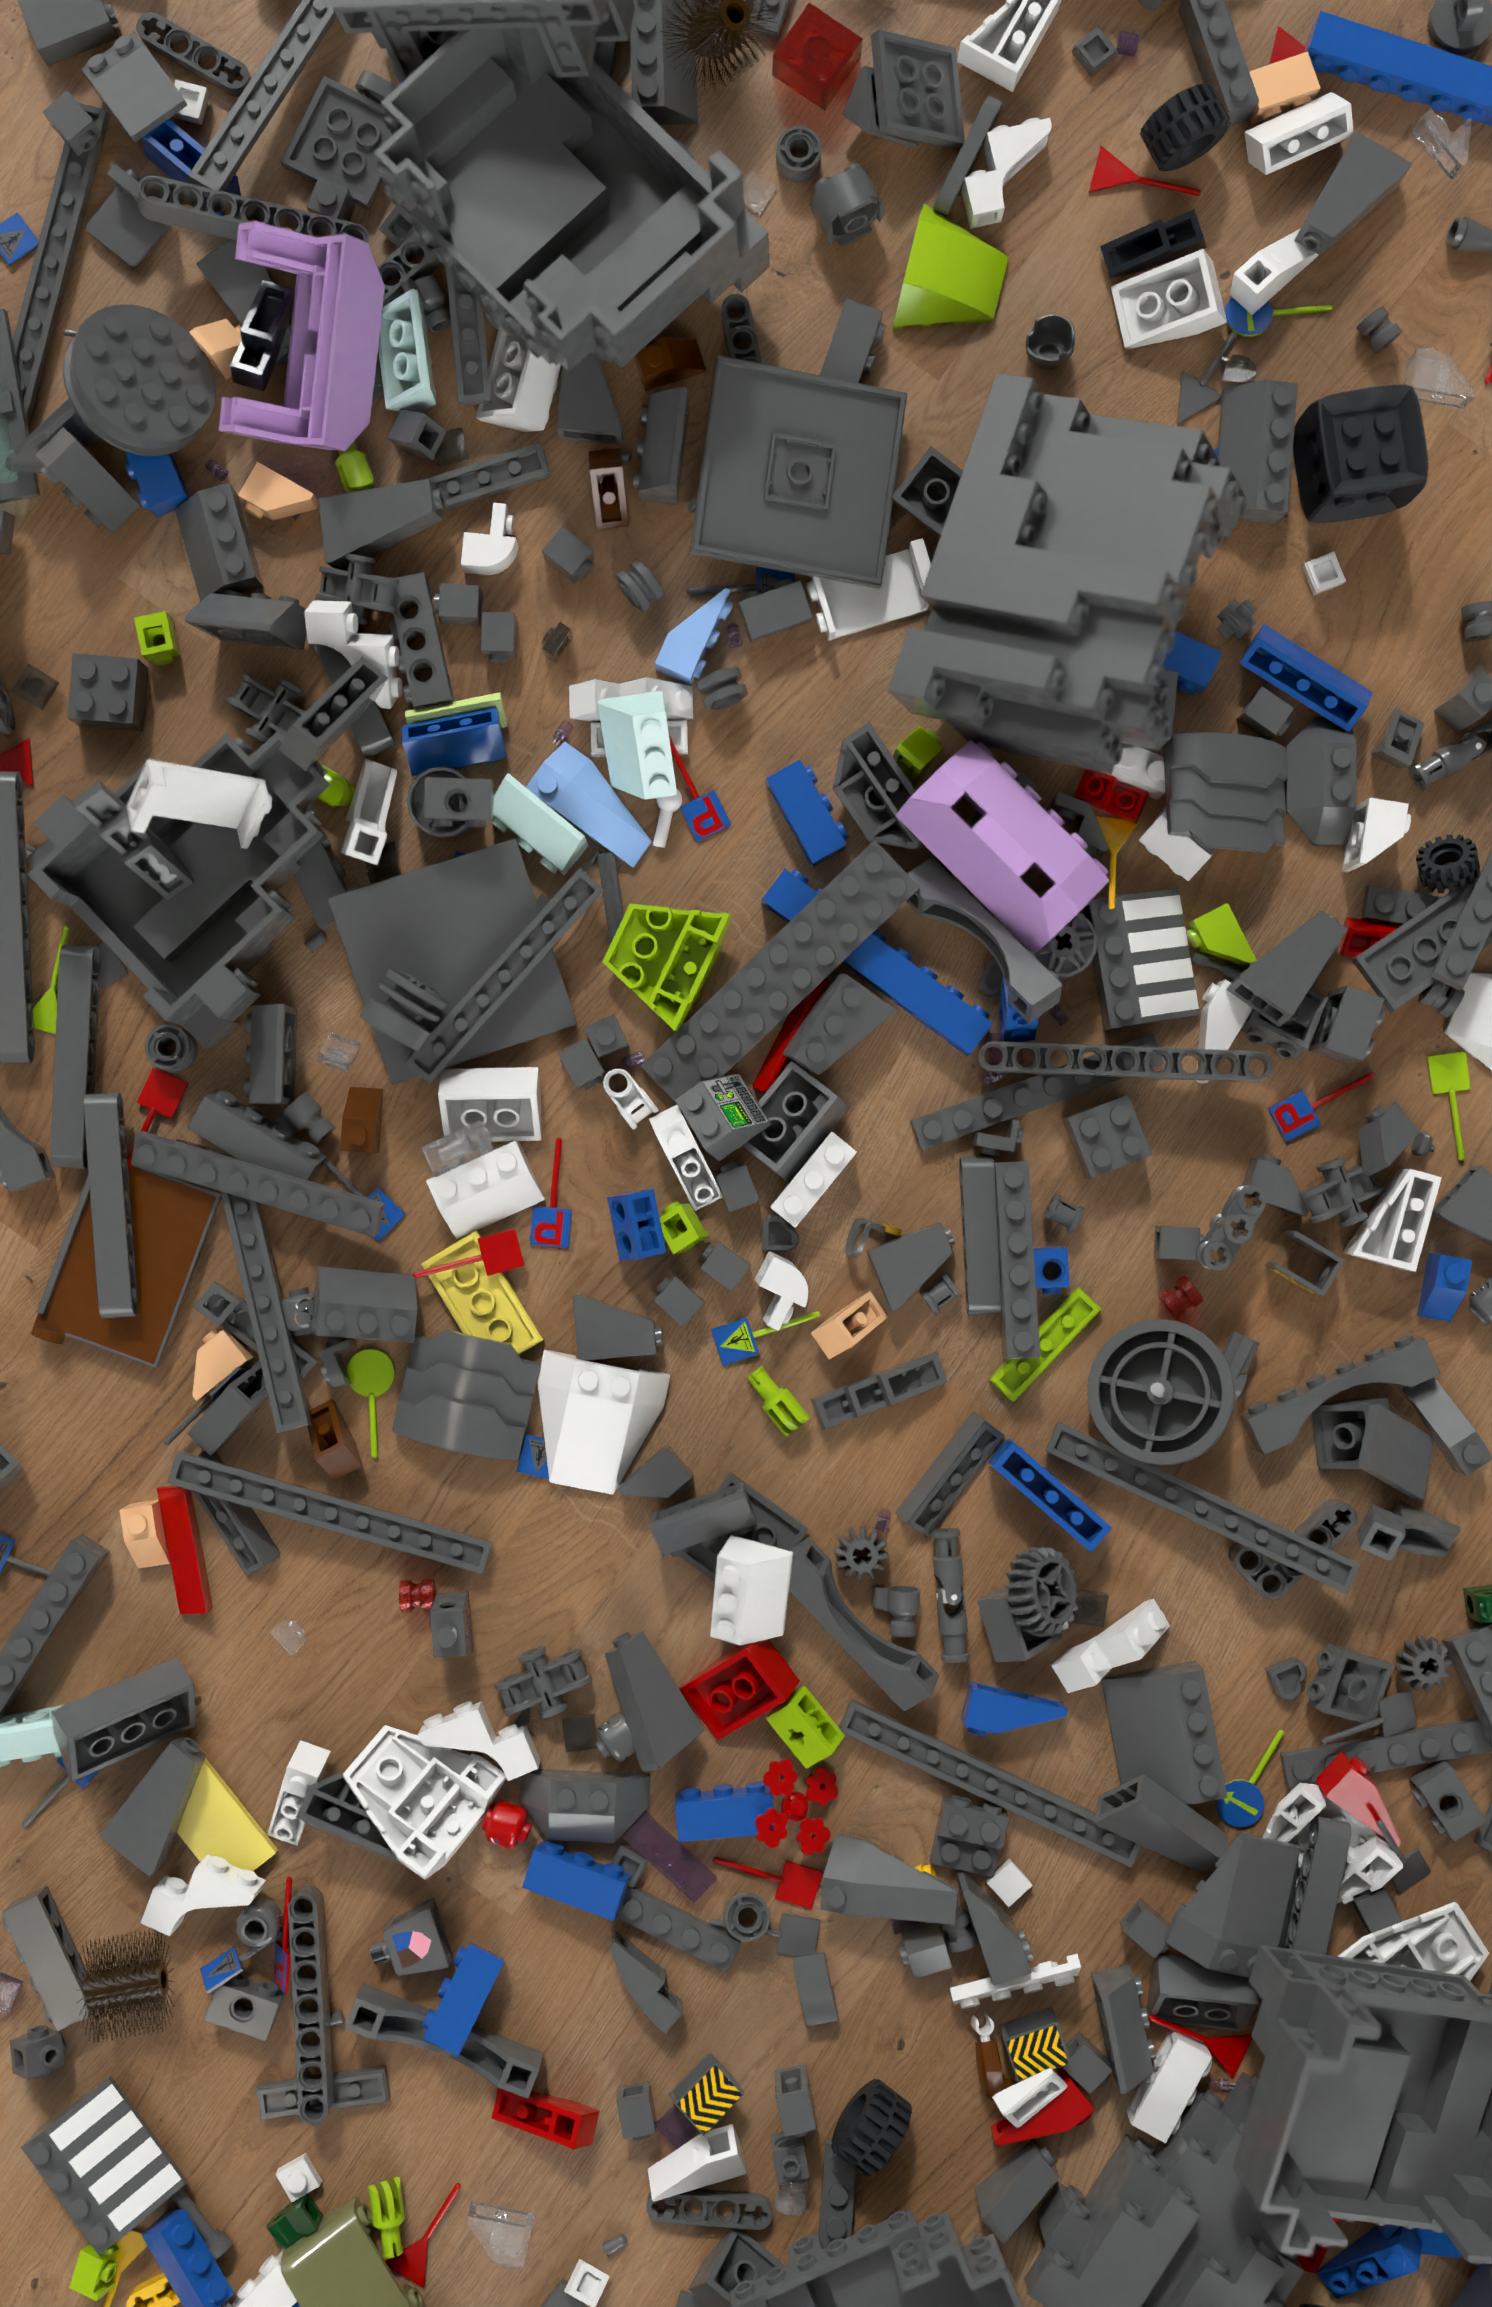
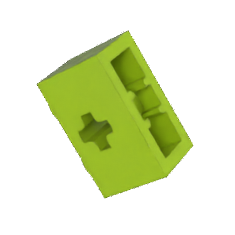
M805 1685L792 1692L785 1702L774 1707L766 1717V1720L806 1769L832 1755L845 1737L844 1733Z

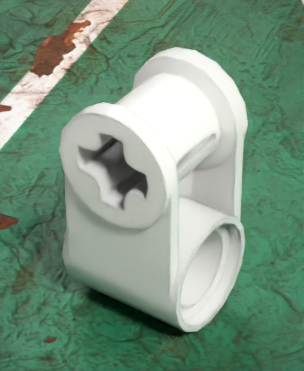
M613 1069L605 1075L603 1081L605 1091L617 1105L616 1108L633 1130L637 1128V1123L650 1113L656 1114L659 1111L643 1088L638 1086L627 1071ZM615 1074H622L627 1079V1088L620 1093L614 1092L609 1086V1080ZM644 1104V1106L640 1110H638L634 1114H631V1112L634 1109H636L639 1105Z

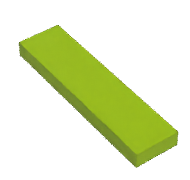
M1076 1287L1038 1327L1040 1357L1007 1359L989 1380L1014 1402L1102 1309L1085 1292Z

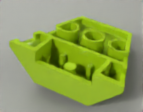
M923 203L892 329H903V326L910 325L929 327L931 324L952 322L953 325L993 322L1009 257Z
M629 904L602 962L676 1032L695 1008L721 953L731 913L701 912L700 910L690 911L661 906Z

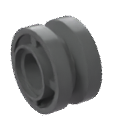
M794 126L784 131L778 139L776 165L780 174L791 182H806L812 179L820 168L822 145L818 135L813 130L804 126ZM795 151H802L806 154V156L803 158H796L792 156V153Z
M635 559L629 564L631 572L627 573L621 570L615 576L619 582V588L630 603L644 612L650 607V598L658 601L664 596L660 582L653 572L644 563L642 564L638 559Z
M724 668L714 671L697 683L700 693L708 694L703 700L706 710H720L730 707L748 695L746 685L738 684V681L742 678L739 668Z
M165 1024L156 1027L148 1035L145 1042V1053L148 1060L154 1066L170 1073H180L193 1065L197 1058L198 1046L195 1038L189 1032L175 1025ZM176 1042L175 1052L168 1056L167 1047L170 1043Z
M748 1892L739 1893L733 1896L725 1906L723 1914L724 1924L734 1938L743 1942L755 1941L766 1933L770 1924V1911L767 1904L759 1896ZM746 1907L752 1908L755 1912V1921L750 1926H742L738 1921L739 1912Z

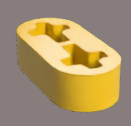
M161 2273L137 2285L130 2294L126 2307H146L144 2303H137L139 2296L142 2300L152 2297L147 2307H173L180 2300L173 2289L162 2293L169 2281L165 2274Z

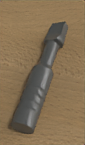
M1195 951L1191 961L1203 967L1209 966L1221 971L1224 976L1234 980L1245 971L1231 964H1222L1210 959V956Z

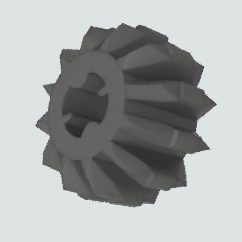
M861 1525L860 1535H856L854 1529L850 1527L848 1528V1533L851 1537L849 1540L842 1535L838 1537L840 1544L845 1547L834 1548L835 1555L843 1556L836 1561V1566L838 1568L847 1566L844 1570V1576L847 1578L856 1571V1580L858 1582L862 1581L863 1572H867L870 1580H873L875 1578L873 1568L881 1572L885 1569L884 1565L878 1560L889 1559L888 1552L881 1551V1549L887 1546V1542L885 1539L876 1541L879 1535L876 1529L867 1536L865 1525ZM866 1547L868 1557L861 1556L858 1560L855 1559L856 1554L854 1550L856 1548L863 1550Z
M1417 1635L1415 1644L1409 1640H1404L1405 1646L1408 1649L1405 1652L1403 1650L1396 1651L1397 1655L1403 1658V1660L1395 1663V1667L1402 1671L1400 1679L1405 1683L1410 1682V1687L1416 1691L1422 1687L1426 1692H1431L1433 1683L1439 1688L1444 1687L1441 1680L1442 1676L1452 1677L1451 1672L1445 1669V1667L1453 1664V1660L1446 1656L1448 1648L1444 1645H1438V1640L1434 1637H1429L1425 1640L1423 1636ZM1421 1661H1428L1427 1666H1420Z

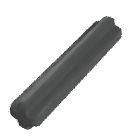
M612 852L599 854L597 858L601 885L604 889L603 899L611 944L624 914L615 855Z

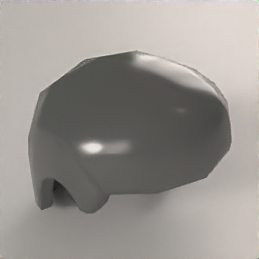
M1049 314L1036 319L1032 331L1026 337L1025 348L1028 359L1038 367L1055 369L1065 364L1070 359L1075 347L1073 324L1066 317L1056 314Z

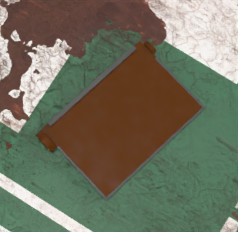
M131 1165L129 1169L138 1313L132 1317L102 1319L98 1307L88 1174L39 1304L38 1315L31 1335L56 1344H63L65 1336L158 1368L222 1195L163 1173Z

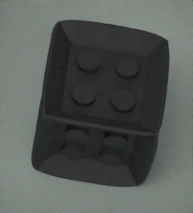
M1385 385L1329 395L1311 403L1295 425L1293 440L1295 468L1301 504L1308 522L1331 523L1385 514L1408 505L1426 486L1428 476L1427 445L1420 404L1413 386Z

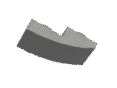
M822 1952L792 1958L806 2025L812 2026L838 2021L834 1989L831 1986L826 1953Z

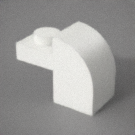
M493 503L490 535L464 532L461 566L464 573L494 575L507 569L515 560L519 545L516 537H507V535L513 534L514 516L509 515L506 504Z
M769 1251L755 1277V1281L759 1286L775 1293L762 1319L767 1326L779 1331L782 1323L786 1325L793 1314V1302L805 1308L808 1300V1286L804 1276L792 1262Z

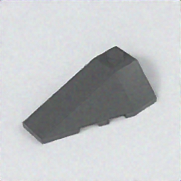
M839 1834L835 1835L823 1875L821 1910L851 1916L954 1925L957 1923L959 1889L926 1871L921 1872L904 1863V1859L877 1848L875 1843L869 1840Z

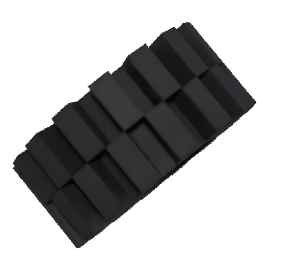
M1452 834L1446 835L1445 840H1442L1441 836L1436 837L1435 843L1429 840L1425 843L1426 848L1421 847L1418 850L1419 854L1416 855L1420 881L1424 887L1428 886L1429 891L1433 892L1437 888L1438 893H1444L1445 889H1449V892L1453 893L1456 892L1455 887H1460L1463 890L1467 888L1466 882L1473 884L1475 882L1474 877H1478L1480 874L1475 843L1472 844V840L1469 838L1464 840L1462 835H1458L1456 839H1453ZM1455 862V863H1453V864L1443 865V864H1446V863Z

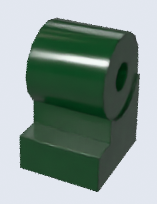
M1492 1584L1463 1588L1467 1617L1477 1622L1491 1623Z
M307 2193L285 2206L268 2222L266 2228L279 2247L286 2249L305 2235L307 2237L317 2231L323 2214Z

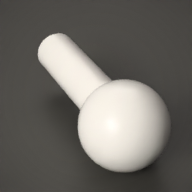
M676 789V796L657 798V804L661 810L653 846L666 847L673 812L679 809L682 804V795L678 789Z

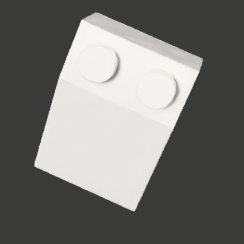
M1204 249L1111 286L1126 349L1197 335L1227 323L1214 263Z

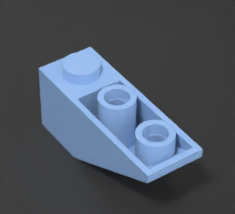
M725 588L667 634L655 661L656 671L690 686L694 678H701L707 661L703 660L708 648L714 649L720 632L716 630L721 619L727 620L733 606V602L729 601V589Z

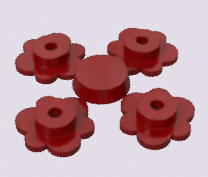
M782 1759L780 1762L772 1761L769 1764L770 1771H767L763 1776V1783L765 1786L770 1787L771 1795L779 1796L781 1794L784 1796L781 1802L782 1812L777 1813L775 1809L769 1808L765 1814H760L756 1817L757 1840L765 1842V1845L769 1848H775L779 1845L780 1839L787 1837L788 1832L785 1827L788 1824V1820L792 1822L801 1821V1831L797 1833L796 1840L801 1843L802 1853L812 1855L814 1852H823L825 1848L824 1843L830 1839V1830L824 1827V1822L821 1818L812 1820L811 1818H805L809 1809L808 1800L811 1802L817 1801L818 1805L825 1806L828 1800H833L837 1797L836 1775L829 1773L825 1767H817L814 1774L809 1775L806 1779V1784L809 1787L806 1790L805 1796L801 1792H793V1783L797 1781L798 1775L793 1771L792 1762L788 1759Z

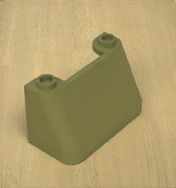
M357 2196L324 2215L317 2231L307 2237L305 2235L285 2249L280 2261V2268L292 2294L300 2307H424L420 2291L416 2287L412 2288L407 2284L400 2287L369 2236L372 2223L371 2211L366 2204L362 2205Z

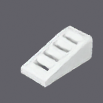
M1049 2068L998 2092L993 2096V2099L1002 2115L1016 2128H1019L1068 2086L1060 2076Z

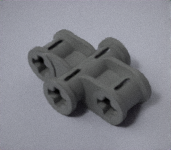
M347 554L346 559L349 560L348 571L323 566L319 567L322 577L320 592L316 594L315 599L352 602L353 613L357 614L359 624H368V620L365 618L366 608L395 613L396 608L393 606L395 586L399 585V580L371 575L372 565L376 564V559Z
M243 674L241 676L242 683L233 697H228L226 702L256 720L252 728H247L245 733L262 744L270 739L278 730L286 736L291 725L305 713L304 710L294 706L297 698H302L304 693L280 677L277 680L278 686L273 693L254 679Z
M1339 1157L1318 1165L1316 1169L1318 1172H1322L1325 1182L1305 1189L1299 1195L1301 1198H1305L1312 1215L1310 1218L1312 1224L1339 1214L1341 1220L1338 1223L1340 1227H1346L1368 1218L1367 1212L1362 1211L1359 1202L1383 1193L1385 1191L1384 1187L1379 1186L1375 1174L1366 1177L1363 1173L1362 1164L1346 1170L1344 1167L1345 1158Z
M1241 1185L1235 1188L1223 1206L1221 1213L1216 1214L1211 1219L1209 1224L1210 1230L1196 1251V1259L1202 1267L1214 1271L1226 1269L1237 1254L1241 1244L1252 1237L1254 1224L1267 1204V1196L1260 1187ZM1245 1194H1252L1250 1197L1254 1201L1252 1206L1246 1205L1247 1201L1243 1198ZM1210 1250H1217L1216 1254L1220 1257L1218 1261H1212V1257L1208 1254Z
M545 1646L533 1648L519 1655V1662L524 1663L526 1670L504 1677L494 1683L495 1689L500 1691L505 1703V1714L512 1715L538 1703L542 1709L540 1712L542 1718H549L566 1710L569 1706L566 1701L562 1700L561 1694L578 1689L593 1680L591 1675L586 1673L580 1658L582 1655L581 1649L569 1651L549 1661L546 1660L544 1655L546 1652Z

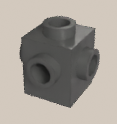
M46 2025L32 2027L28 2030V2034L9 2040L12 2070L18 2076L27 2080L45 2078L50 2076L53 2070L65 2066V2040L60 2032L50 2029Z

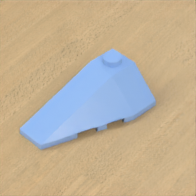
M566 742L542 763L526 786L529 791L569 824L609 852L614 853L616 857L633 869L652 843L594 763Z

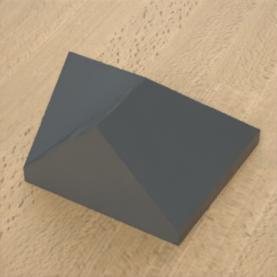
M862 67L842 115L868 134L913 148L916 147L918 141L880 133L874 68Z

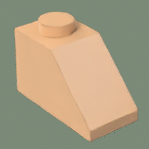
M227 319L193 328L189 333L197 345L204 351L209 362L228 380L232 376L230 364L241 342V326L238 325L234 328Z
M259 462L255 464L238 494L245 504L244 510L258 519L265 516L274 521L315 510L319 506V501L314 493Z
M868 1291L828 1318L813 1330L811 1334L827 1358L831 1359L853 1347L888 1316L871 1291Z
M216 1328L202 1339L205 1344L197 1350L192 1394L196 1401L210 1394L236 1367H243L254 1358L241 1340L227 1329L220 1331Z
M159 1500L133 1503L120 1509L124 1543L138 1569L170 1564Z

